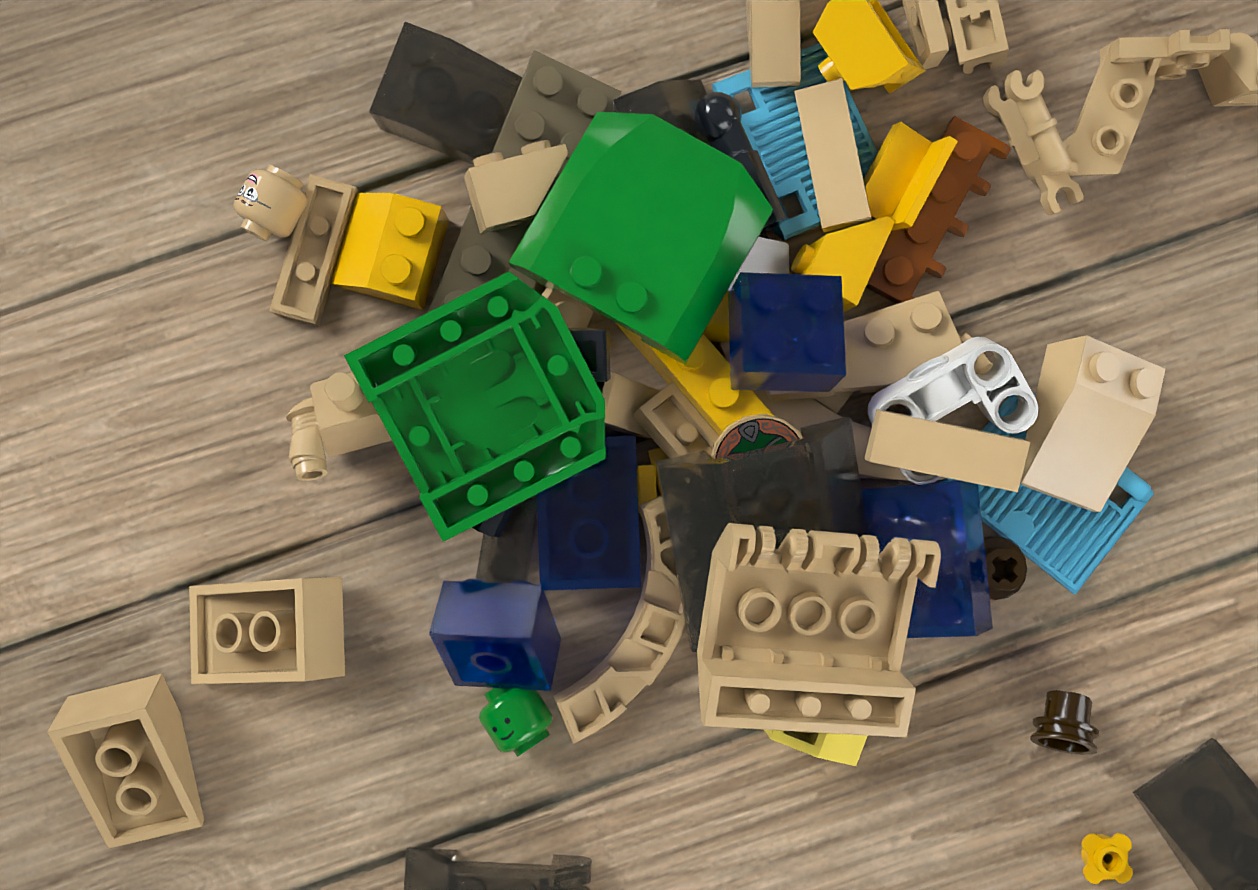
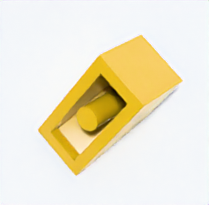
M888 216L826 234L810 246L807 244L803 245L791 266V270L796 272L789 288L837 315L857 306L895 220Z

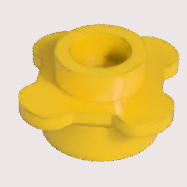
M1090 833L1083 838L1081 856L1085 866L1082 872L1086 880L1092 884H1099L1102 880L1115 879L1118 883L1124 884L1132 878L1133 870L1128 865V852L1132 848V843L1126 835L1116 833L1110 837L1104 834L1096 835ZM1106 854L1111 855V860L1108 863L1103 861V857Z

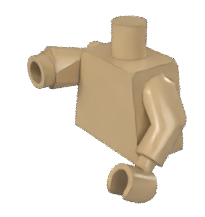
M353 372L335 373L328 379L314 382L310 385L312 397L304 399L293 406L286 416V419L292 422L289 462L296 471L297 479L301 481L316 480L327 475L324 446L327 455L334 457L392 441L372 402L369 403Z

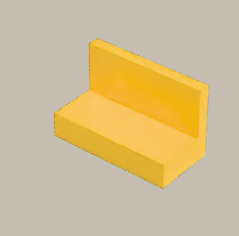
M903 122L892 125L863 179L871 219L876 220L886 216L895 220L891 231L912 227L958 141L948 136L931 142Z

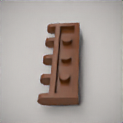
M956 116L949 122L941 139L951 136L958 141L912 227L890 232L866 285V288L895 304L914 299L912 294L924 272L937 278L943 277L946 267L932 259L946 231L956 236L964 237L969 229V226L955 218V215L969 190L981 196H986L989 192L991 184L977 176L988 154L999 159H1006L1011 151V147Z

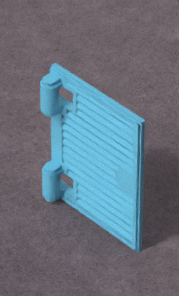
M820 43L800 50L801 81L799 86L751 88L750 70L712 84L714 92H723L733 97L748 90L756 110L743 114L741 124L752 149L758 151L779 201L795 193L804 211L803 214L789 219L780 201L787 218L784 220L785 222L774 227L773 232L779 238L781 237L783 241L821 226L794 92L827 82L820 72L818 64L829 56ZM844 81L845 94L864 179L878 152Z
M1017 395L1007 397L999 407V416L1005 417L1015 411L1018 405ZM988 421L981 430L1023 440L1026 439L1027 434L1024 431L1020 433H1007L999 429L991 421ZM1127 466L1117 485L1129 493L1128 497L1120 507L1108 498L1101 512H1091L1022 485L1019 486L1018 492L950 478L942 479L938 484V487L958 503L964 504L968 511L998 535L1016 544L1027 558L1074 595L1154 495L1151 485Z

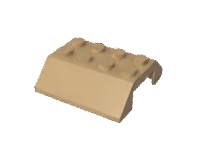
M728 523L712 551L697 648L700 710L703 726L907 738L916 688L905 678L900 670L917 580L920 579L928 587H936L941 559L939 544L936 541L912 539L908 542V539L894 538L891 539V542L887 544L879 555L880 544H878L876 536L862 535L859 539L857 534L814 530L807 534L806 530L792 529L786 535L779 548L775 549L776 535L774 534L775 530H773V527L759 526L756 531L753 525Z

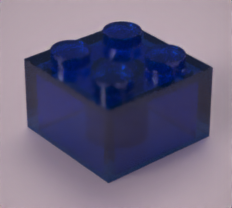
M739 273L728 293L731 390L830 392L846 376L842 276Z
M478 579L443 581L429 635L454 685L551 691L561 636L542 584H532L527 581L490 583Z

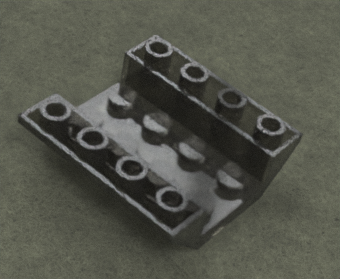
M843 417L801 427L802 439L714 459L703 450L655 462L692 652L697 653L712 551L728 523L753 525L756 531L759 526L773 527V530H775L774 534L776 535L775 549L779 548L786 535L792 529L806 530L807 534L811 530L857 534L859 539L862 535H868L851 418Z

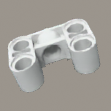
M974 337L947 353L921 364L904 378L878 391L868 404V416L873 425L876 409L886 410L894 404H903L906 408L905 415L936 421L971 401L974 404L977 403L983 415L999 429L1007 433H1020L1026 431L1034 424L1038 417L1039 407L1033 392L1010 352L1005 347L986 337ZM986 351H992L995 357L992 368L984 374H975L974 362L977 357ZM1017 395L1018 405L1015 411L1005 417L999 416L998 410L1001 401L1007 396ZM899 468L909 481L918 485L933 483L941 477Z

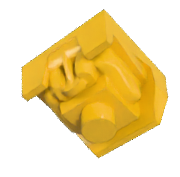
M831 0L826 5L813 30V34L829 56L818 64V68L827 82L842 78L843 82L845 81L851 90L884 85L888 93L891 94L926 71L879 0Z

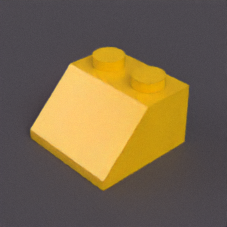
M356 193L330 284L424 310L449 224V218L442 206L395 193Z

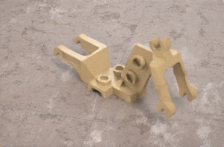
M1219 29L1208 36H1190V30H1179L1169 37H1125L1116 39L1100 49V65L1074 131L1063 141L1055 127L1057 121L1055 118L1052 119L1041 95L1045 78L1040 70L1034 71L1027 77L1026 86L1022 83L1021 72L1019 70L1013 71L1007 75L1005 80L1004 101L1000 99L999 88L994 85L985 91L983 102L989 113L999 116L1010 140L1007 142L1010 147L1013 146L1027 177L1037 182L1041 191L1040 202L1047 215H1052L1061 211L1056 201V193L1059 189L1067 194L1070 205L1084 199L1079 184L1071 180L1070 176H1102L1120 173L1154 88L1155 79H1179L1186 76L1187 70L1198 69L1212 106H1258V43L1245 33L1230 34V29Z

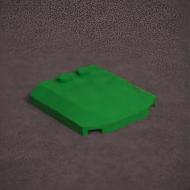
M597 111L512 255L509 265L552 291L557 289L640 336L641 341L686 365L769 220L773 208L742 163L654 114Z
M510 271L344 355L369 403L372 402L414 480L420 492L419 498L443 542L606 459L605 399L558 307Z

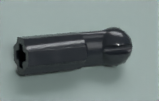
M709 93L702 97L696 105L694 113L695 126L700 134L708 139L711 147L742 163L773 208V212L761 233L773 229L785 222L784 220L787 217L758 151L752 149L741 124L742 114L740 105L733 96L726 93Z

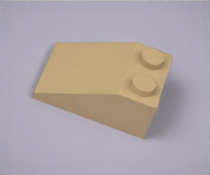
M1087 335L1047 344L1035 396L1039 407L1038 417L1027 430L1025 440L1031 443L1020 485L1091 512H1101L1156 416L1165 368Z
M342 577L299 578L189 586L191 684L305 682L345 676Z
M163 674L67 697L47 733L108 849L202 827L204 816L181 713Z

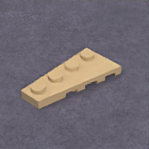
M936 291L755 350L753 358L769 400L779 401L833 396L834 392L860 390V393L878 392L882 388H886L904 378L921 364L947 353L962 344L940 292Z

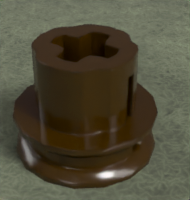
M992 536L978 538L968 545L969 552H965L961 556L959 565L961 579L966 587L977 596L993 600L1009 598L1018 592L1025 582L1027 574L1026 558L1020 548L1009 539ZM994 559L1008 561L1004 567L1005 572L1008 574L1006 579L992 578L991 575L996 570L992 564Z
M1048 691L1044 716L1033 718V725L1037 728V731L1031 735L1030 740L1044 748L1079 755L1097 753V746L1093 743V739L1099 736V730L1090 725L1092 701L1089 697L1075 692Z

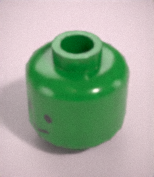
M507 679L484 694L489 703L480 711L479 719L500 752L509 753L514 751L518 757L550 735L546 728L552 722V713L532 683L522 682L514 686L510 679Z

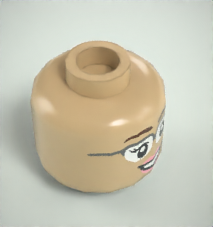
M268 165L266 170H252L233 204L236 213L244 219L241 228L266 242L271 234L280 238L290 236L308 202L307 197L301 191L304 184L289 173L272 165Z

